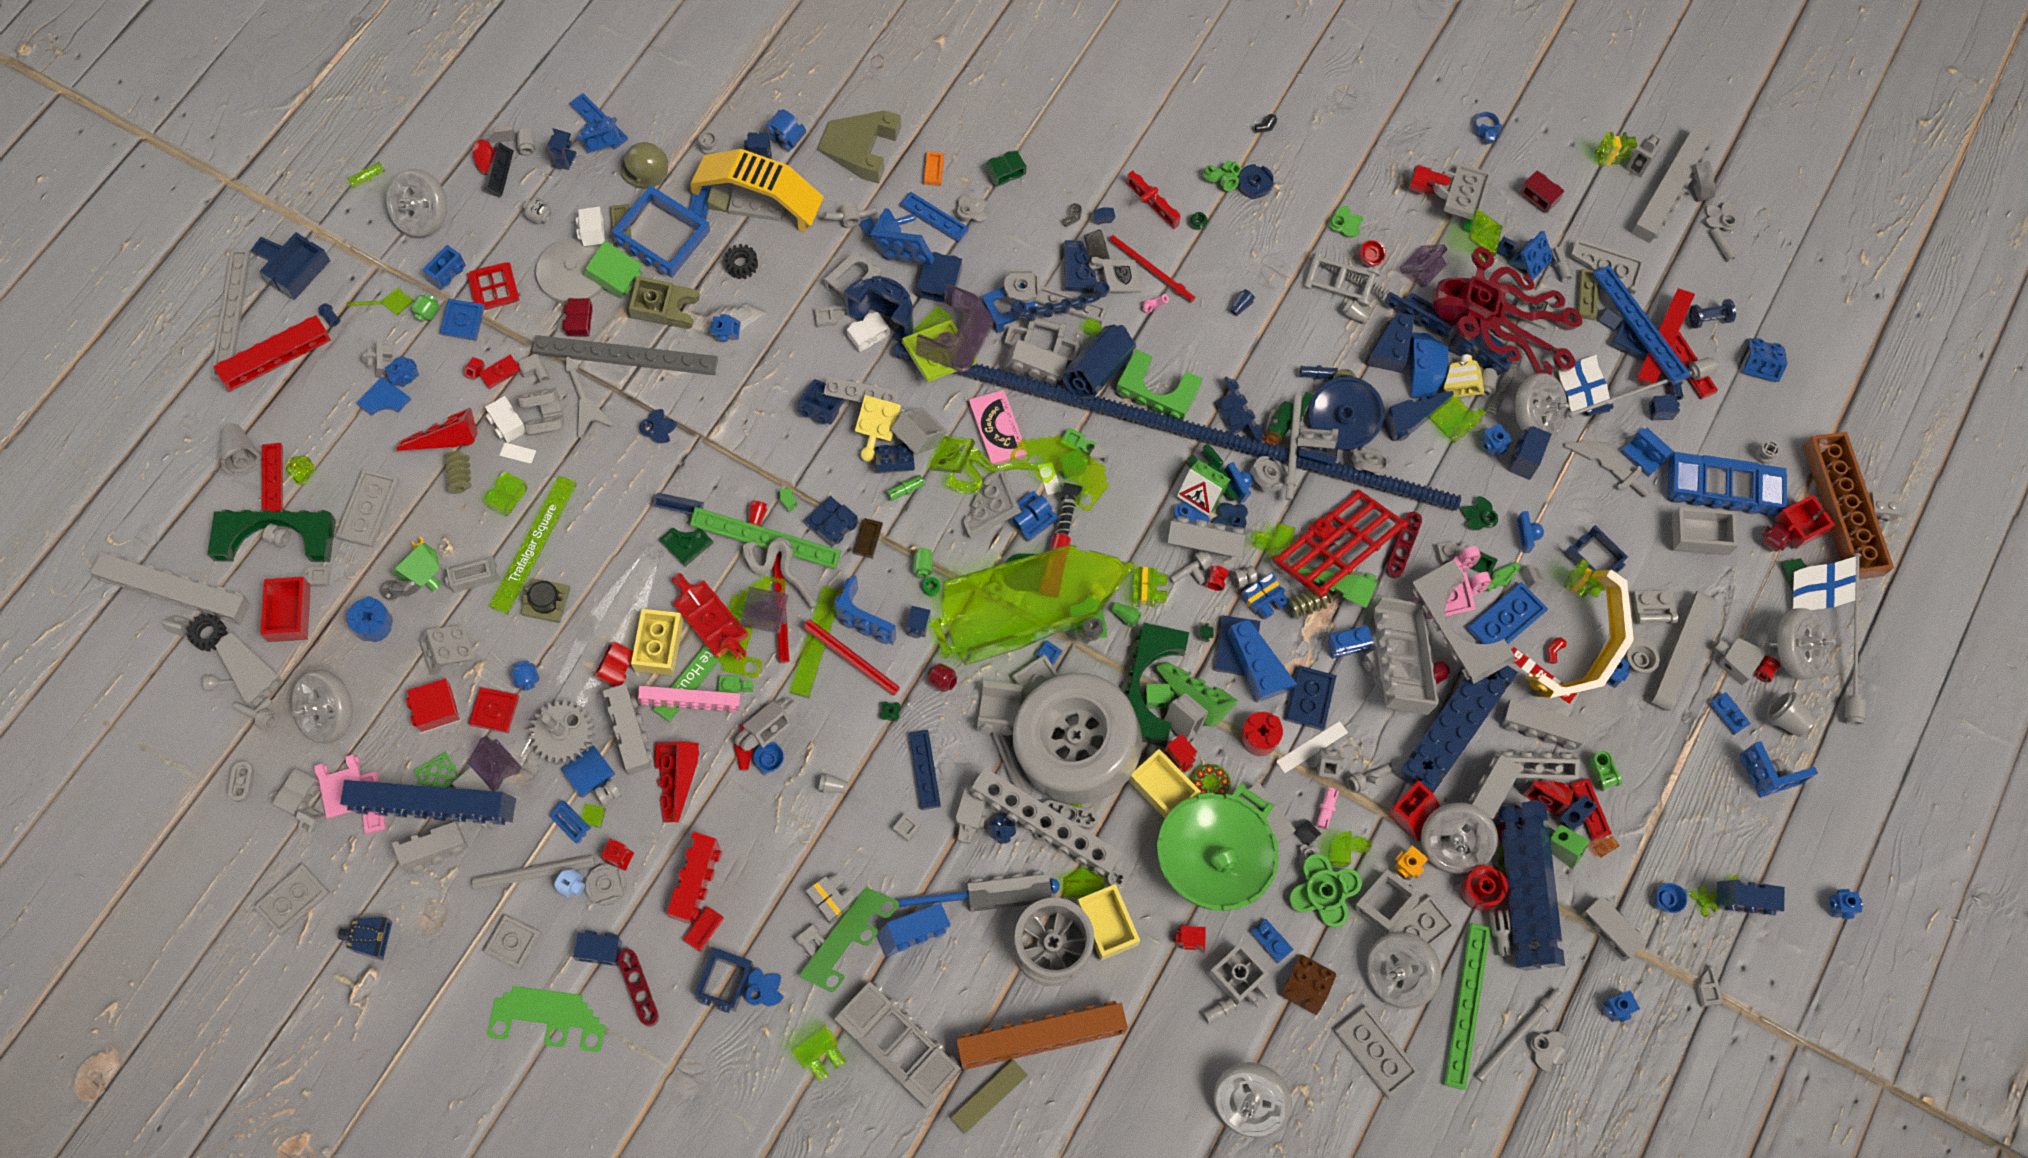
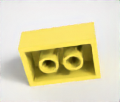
M649 609L641 610L631 662L635 672L674 676L684 622L681 613Z

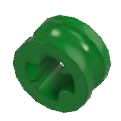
M934 577L925 579L923 582L924 593L927 596H936L940 592V582ZM930 583H933L934 590H929V587L926 586H929Z

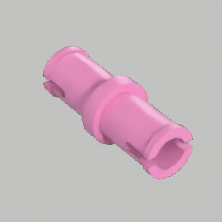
M1329 787L1326 789L1323 804H1320L1319 809L1321 811L1316 823L1317 827L1326 830L1328 829L1332 813H1335L1336 808L1334 806L1339 794L1338 790Z

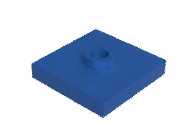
M448 298L440 334L477 341L485 306L479 303Z

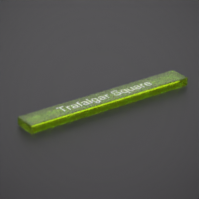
M560 475L558 476L489 605L491 609L506 615L511 611L577 486L575 481Z

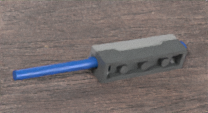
M1044 872L1032 873V876L1024 877L1023 874L1013 875L1010 879L994 877L991 879L992 881L983 882V879H976L968 883V890L964 892L899 899V907L969 900L970 912L1032 905L1042 899L1052 898L1051 890L1053 894L1057 893L1060 889V884L1054 878L1049 879V874H1044Z

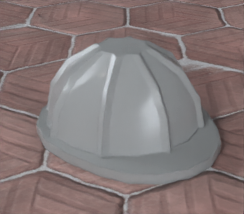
M1635 638L1627 650V661L1631 663L1630 666L1634 671L1650 673L1658 667L1660 662L1659 654L1648 640Z

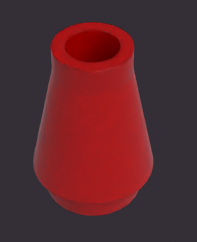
M756 500L752 501V504L749 505V523L761 525L768 510L766 503Z

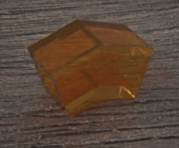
M1612 835L1593 848L1599 857L1602 858L1620 845Z

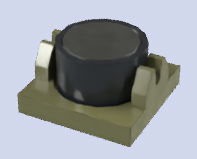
M532 578L530 586L525 588L526 595L523 594L522 616L560 623L570 592V586Z

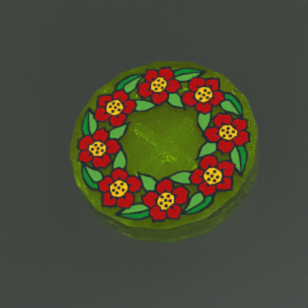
M1202 765L1192 776L1191 782L1201 791L1200 794L1214 793L1226 795L1231 789L1230 776L1219 765Z

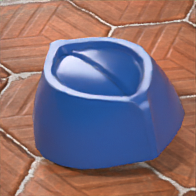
M770 742L764 748L759 746L754 754V762L764 775L777 770L784 760V752L776 742Z
M1666 883L1657 891L1655 909L1668 913H1677L1686 907L1687 893L1681 886L1674 883Z

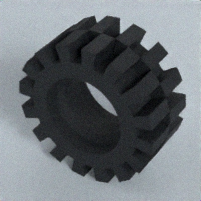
M739 244V247L733 245V250L729 248L728 252L725 253L726 270L732 277L735 278L737 275V279H741V276L747 279L746 275L751 277L752 272L756 273L758 260L756 252L753 251L752 247L749 248L746 244L744 247L742 244ZM738 258L748 259V263L742 266H738L734 262Z
M207 613V616L200 614L201 618L194 617L196 621H190L191 627L187 626L186 629L188 631L186 633L189 638L188 640L201 651L205 649L207 652H210L211 648L217 650L215 645L224 635L228 634L226 631L227 627L217 616H212ZM208 626L213 627L214 632L209 638L203 639L200 637V633L204 628Z

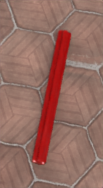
M777 554L773 565L778 656L780 663H788L790 659L785 580L780 565L782 554Z
M808 619L805 622V630L891 695L897 694L900 687L814 621Z

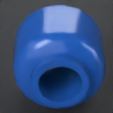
M528 660L514 664V668L510 672L514 686L516 688H523V691L535 688L534 684L539 681L535 664L529 663Z

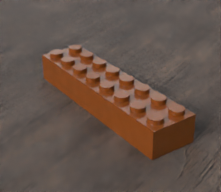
M1839 432L1811 436L1803 445V449L1824 511H1826L1835 524L1831 532L1841 561L1852 558L1855 553L1861 554L1859 558V580L1885 576L1894 566L1848 433Z
M1116 1001L1104 1003V1007L1100 1008L1092 1005L1083 1008L1084 1011L1076 1013L1075 1010L1063 1012V1016L1047 1015L1042 1017L1043 1020L1037 1022L1034 1019L1022 1021V1025L1019 1026L1006 1024L1001 1026V1030L993 1031V1028L981 1030V1034L974 1036L972 1033L962 1034L960 1039H957L961 1069L967 1070L1123 1035L1128 1028L1122 1003L1117 1004Z

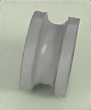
M1113 870L1107 878L1108 885L1116 884L1118 890L1126 882V876L1120 870ZM1115 875L1116 877H1121V884H1117V882L1113 883L1111 880H1113L1114 877L1112 876Z

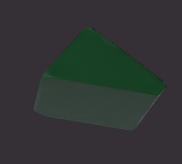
M1480 551L1481 557L1472 569L1480 573L1488 572L1490 577L1498 559Z

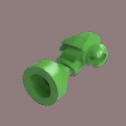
M1212 165L1206 166L1203 171V176L1207 181L1213 184L1220 181V185L1225 191H1233L1239 184V179L1234 173H1225V171L1220 168H1214Z

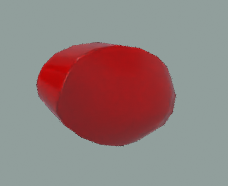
M478 139L473 146V158L478 169L487 176L493 148L487 140Z

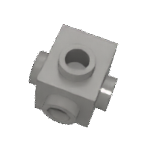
M1320 747L1319 755H1315L1314 766H1317L1319 776L1339 778L1340 769L1344 767V758L1341 757L1339 749Z

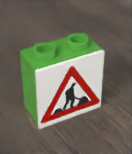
M1198 460L1189 470L1177 497L1209 516L1218 506L1230 479L1206 463Z

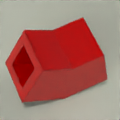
M472 357L465 366L464 376L474 380L480 376L479 372L485 368L484 361Z

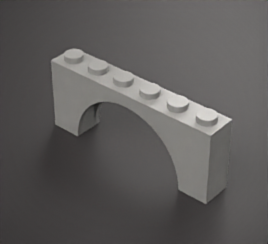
M1453 559L1414 581L1412 592L1417 600L1421 599L1424 603L1422 608L1426 615H1431L1434 619L1432 624L1436 631L1442 632L1443 637L1441 638L1445 646L1452 648V657L1457 664L1461 663L1464 669L1461 671L1467 680L1471 679L1474 684L1513 663L1515 655L1505 639L1491 644H1475L1460 638L1449 627L1445 618L1447 601L1455 588L1465 581L1463 573Z

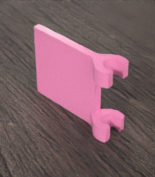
M354 754L346 756V763L349 767L346 770L329 774L328 766L323 764L314 766L320 783L327 819L353 812L348 811L346 806L340 805L344 780L362 781L359 770L360 760Z

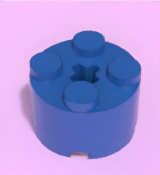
M779 109L765 126V129L769 132V139L774 143L780 142L782 147L788 152L806 134V129L802 123L798 125L796 122L797 118L784 109L781 111Z
M366 597L357 601L346 613L349 627L363 641L378 642L386 638L391 632L393 622L391 613L381 601L373 597Z

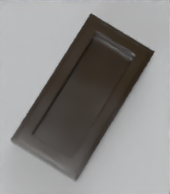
M864 518L854 551L855 555L873 559L883 522Z

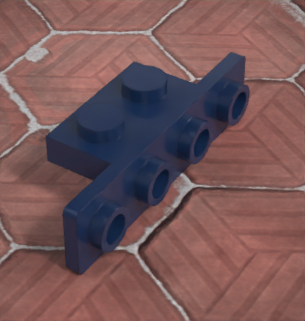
M1392 292L1387 294L1384 303L1390 308L1404 314L1414 315V320L1418 321L1422 326L1434 330L1438 335L1449 336L1453 327L1439 319V315L1435 312L1432 303L1412 292L1407 300Z
M1228 376L1224 377L1231 393L1216 402L1231 432L1237 434L1249 426L1255 438L1263 442L1265 440L1263 437L1264 431L1259 424H1256L1254 412L1248 409L1246 397L1240 394L1238 390L1240 388L1239 384L1235 379H1231Z

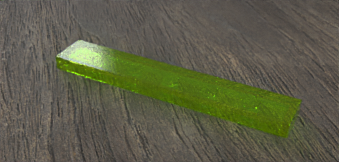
M823 586L813 621L830 633L836 615L834 603L837 596L842 595L843 592L839 589ZM811 633L808 634L790 690L791 694L810 698L826 647L824 643Z

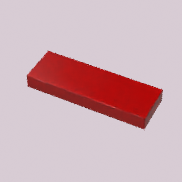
M1589 778L1571 783L1569 787L1574 791L1573 797L1575 802L1583 795H1586L1598 805L1584 822L1591 841L1610 836L1612 832Z

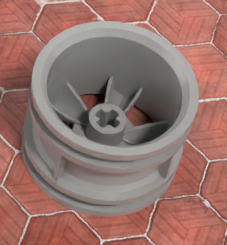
M1046 898L1033 903L1022 913L1015 929L1013 950L1020 970L1032 981L1045 986H1060L1073 981L1084 971L1089 962L1094 945L1093 926L1083 909L1069 900ZM1047 915H1057L1054 929L1046 931L1038 918ZM1073 923L1079 929L1083 939L1067 941L1064 933ZM1024 931L1038 938V947L1024 950L1022 943ZM1050 940L1053 943L1057 942L1056 948H1053V946L1049 947ZM1066 952L1079 956L1080 958L1076 963L1066 968L1062 960ZM1044 957L1050 960V970L1042 968L1035 963Z

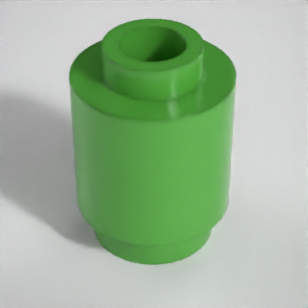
M919 548L914 554L913 573L917 577L926 578L932 574L933 555L930 549Z

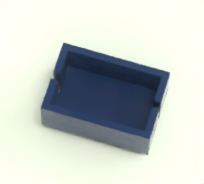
M295 232L259 272L268 284L295 300L330 262V259L323 248Z

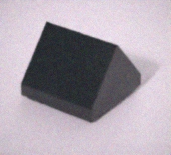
M1308 819L1294 832L1297 838L1307 846H1310L1321 835Z

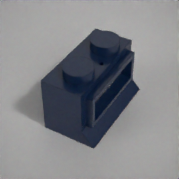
M552 128L554 135L551 136L547 146L553 166L557 169L569 170L577 154L576 151L566 149L572 145V142L569 140L571 133Z

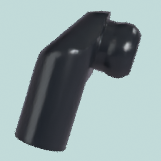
M1269 114L1264 123L1255 124V132L1272 131L1277 123L1276 115Z

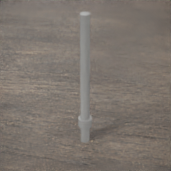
M1299 394L1294 396L1288 474L1285 477V499L1288 501L1293 500L1294 487L1297 480L1295 470L1302 395Z
M1556 988L1547 998H1543L1536 1011L1476 1075L1480 1082L1486 1079L1536 1022L1554 1007L1553 1004L1563 994L1559 988Z

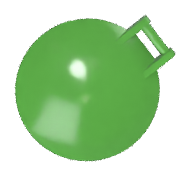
M1242 782L1232 795L1203 793L1182 801L1167 815L1159 832L1157 854L1165 878L1172 888L1184 899L1205 909L1230 911L1248 906L1267 891L1277 873L1279 865L1278 842L1266 819L1275 805L1271 802L1267 803L1245 788L1246 785ZM1243 795L1244 797L1255 803L1257 806L1262 808L1264 811L1261 812L1259 809H1257L1256 807H1254L1253 805H1251L1239 796ZM1231 847L1237 851L1238 863L1235 866L1236 869L1229 873L1220 872L1211 863V857L1217 851Z

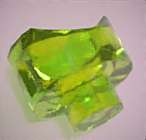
M304 455L292 457L285 468L297 484L308 483L315 471L311 459Z

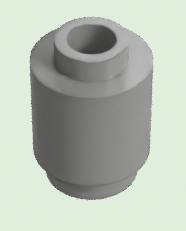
M527 127L517 131V146L522 155H532L536 149L535 132Z
M1486 368L1482 370L1484 394L1481 395L1488 397L1496 391L1498 376L1494 369Z

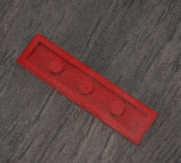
M1679 332L1672 350L1688 370L1690 363L1698 361V359ZM1691 376L1687 378L1701 400L1718 392L1717 387L1709 376L1699 380H1695Z
M281 442L262 444V510H269L271 512L283 510V445Z

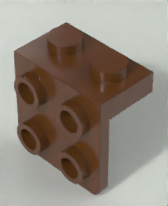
M1299 955L1280 996L1317 1015L1329 995L1336 978V973L1304 955Z

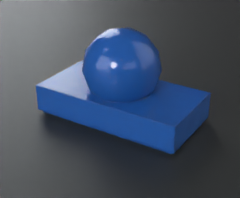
M1234 462L1229 463L1224 472L1230 479L1229 486L1237 494V501L1241 504L1246 502L1251 494L1249 488L1253 484V476L1246 471L1239 472Z
M1522 511L1516 519L1522 552L1530 553L1535 547L1534 541L1540 540L1543 537L1544 528L1539 523H1531L1529 512Z

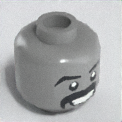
M534 197L532 200L528 199L523 206L525 217L536 224L546 223L552 213L550 205L538 197Z

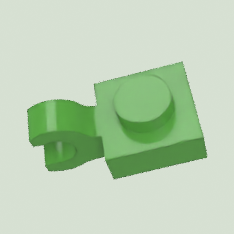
M720 676L718 692L737 694L739 692H753L754 684H752V680L740 682L739 676Z

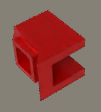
M610 838L601 858L605 863L626 871L634 852L629 850L625 844Z
M1181 925L1179 931H1176L1175 944H1179L1182 950H1197L1198 948L1204 953L1206 948V927Z

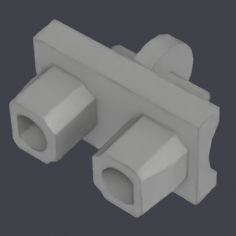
M376 339L375 353H373V349L368 348L367 353L362 354V361L367 363L368 367H373V363H375V377L381 378L382 373H386L385 367L393 362L383 360V357H392L393 345L382 344V339Z

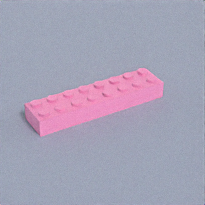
M639 686L638 696L639 704L642 706H648L649 704L655 707L663 705L667 708L676 706L680 709L689 707L693 710L702 708L705 711L715 709L718 712L728 710L731 713L739 710L740 694L647 686Z

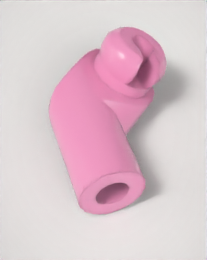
M1163 294L1158 298L1146 300L1143 303V311L1150 313L1152 309L1168 303V296Z

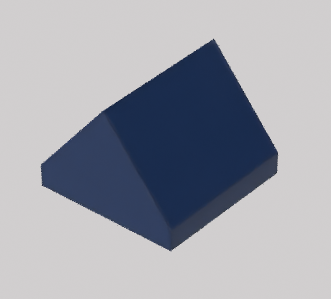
M1503 236L1495 252L1511 260L1520 244Z
M1607 308L1599 322L1614 331L1623 317L1612 309Z

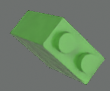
M604 241L585 268L583 275L621 299L624 294L628 295L633 288L631 286L633 280L636 281L637 276H641L642 272L640 269L642 264Z

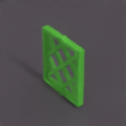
M447 752L413 770L421 786L428 784L432 785V787L449 788L453 785L452 782L460 777L456 766L452 763ZM445 758L450 762V766L443 765ZM432 765L439 767L437 773L430 772ZM442 768L448 769L447 775L440 774ZM451 770L455 771L456 778L449 776ZM419 773L426 774L424 781L421 780ZM429 775L436 776L434 783L427 781ZM439 777L445 778L443 785L437 784Z

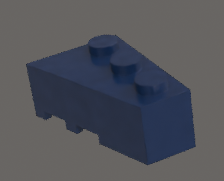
M1481 330L1479 335L1471 340L1463 338L1457 332L1448 346V351L1460 357L1471 355L1472 360L1477 361L1480 367L1494 369L1498 376L1508 371L1512 362L1507 360L1508 356L1515 357L1511 351L1499 354L1489 350L1483 340ZM1490 334V337L1495 345L1499 347L1506 346Z

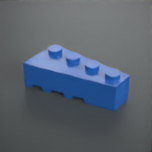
M1250 620L1231 625L1227 635L1245 672V677L1256 702L1258 703L1291 691L1297 683Z

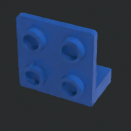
M1749 338L1748 347L1750 354L1743 367V373L1779 382L1788 364L1785 347L1779 343L1765 342L1760 338Z

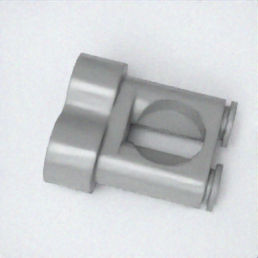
M815 924L811 925L795 939L800 946L802 945L812 958L817 950L811 944V941L814 940L819 947L825 942Z

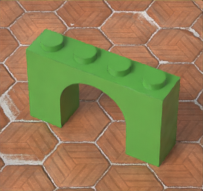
M1136 349L1117 384L1116 393L1123 398L1134 400L1141 406L1152 408L1157 413L1160 412L1172 416L1174 419L1178 417V420L1183 419L1184 421L1201 387L1203 378L1186 371L1175 391L1166 395L1155 394L1145 386L1143 380L1151 366L1152 356Z

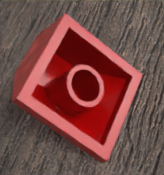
M1534 781L1524 791L1523 796L1531 801L1538 800L1546 804L1547 810L1558 816L1570 805L1574 791L1562 782Z

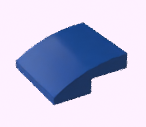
M594 745L589 748V751L582 753L583 757L578 756L575 762L572 760L561 768V771L582 798L615 775V772Z

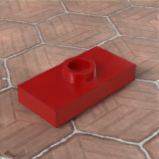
M510 354L479 372V375L487 387L491 389L520 372V368Z

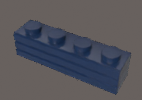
M657 493L654 498L653 507L693 515L695 507L703 509L704 502Z

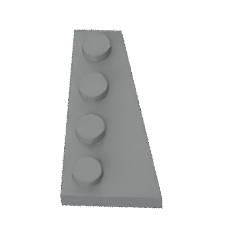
M1578 238L1575 240L1570 257L1595 271L1610 265L1627 290L1633 294L1637 290L1646 261Z

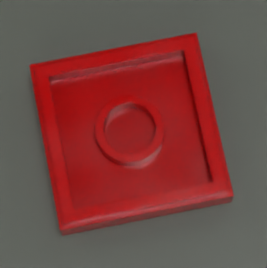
M480 687L469 725L509 734L520 696L518 694Z

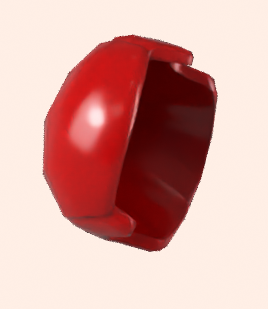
M1368 240L1360 247L1359 258L1367 267L1378 266L1386 258L1385 248L1377 240Z

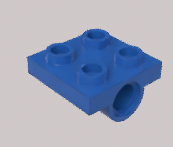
M1033 490L1018 502L1021 513L1008 519L1026 540L1030 542L1056 522L1058 516L1052 511V507L1047 499L1042 495L1038 496Z

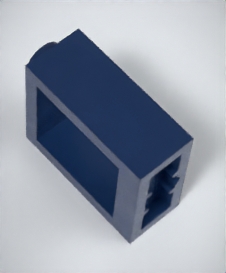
M713 947L694 994L699 999L698 1002L706 1006H710V1003L717 1005V1009L725 1013H729L730 1010L736 1012L749 975L753 969V962ZM717 961L744 970L731 1003L704 994Z

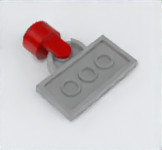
M1458 163L1455 173L1445 170L1442 173L1431 171L1432 168L1419 164L1415 165L1408 185L1409 190L1421 194H1437L1440 198L1447 200L1443 211L1469 220H1479L1492 173Z

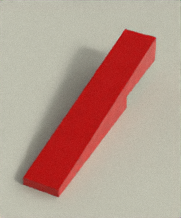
M1677 288L1659 328V333L1671 349L1695 296V293ZM1648 353L1637 377V383L1645 386L1657 383L1662 371L1650 353Z

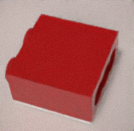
M446 678L407 690V706L413 712V715L410 716L411 722L421 733L461 721L452 686Z

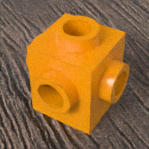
M1412 845L1406 853L1402 851L1397 856L1395 861L1398 863L1393 868L1396 869V873L1401 878L1410 881L1413 876L1418 878L1425 870L1422 866L1428 858Z

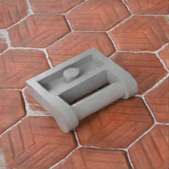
M1301 426L1297 446L1335 448L1338 440V429H1308L1306 426Z
M1672 590L1635 591L1632 594L1638 624H1645L1646 622H1669L1670 624H1676L1678 622ZM1667 611L1668 614L1645 615L1644 612Z

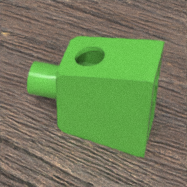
M1545 825V827L1549 828L1552 854L1573 869L1584 855L1590 841L1563 825H1560L1556 831Z

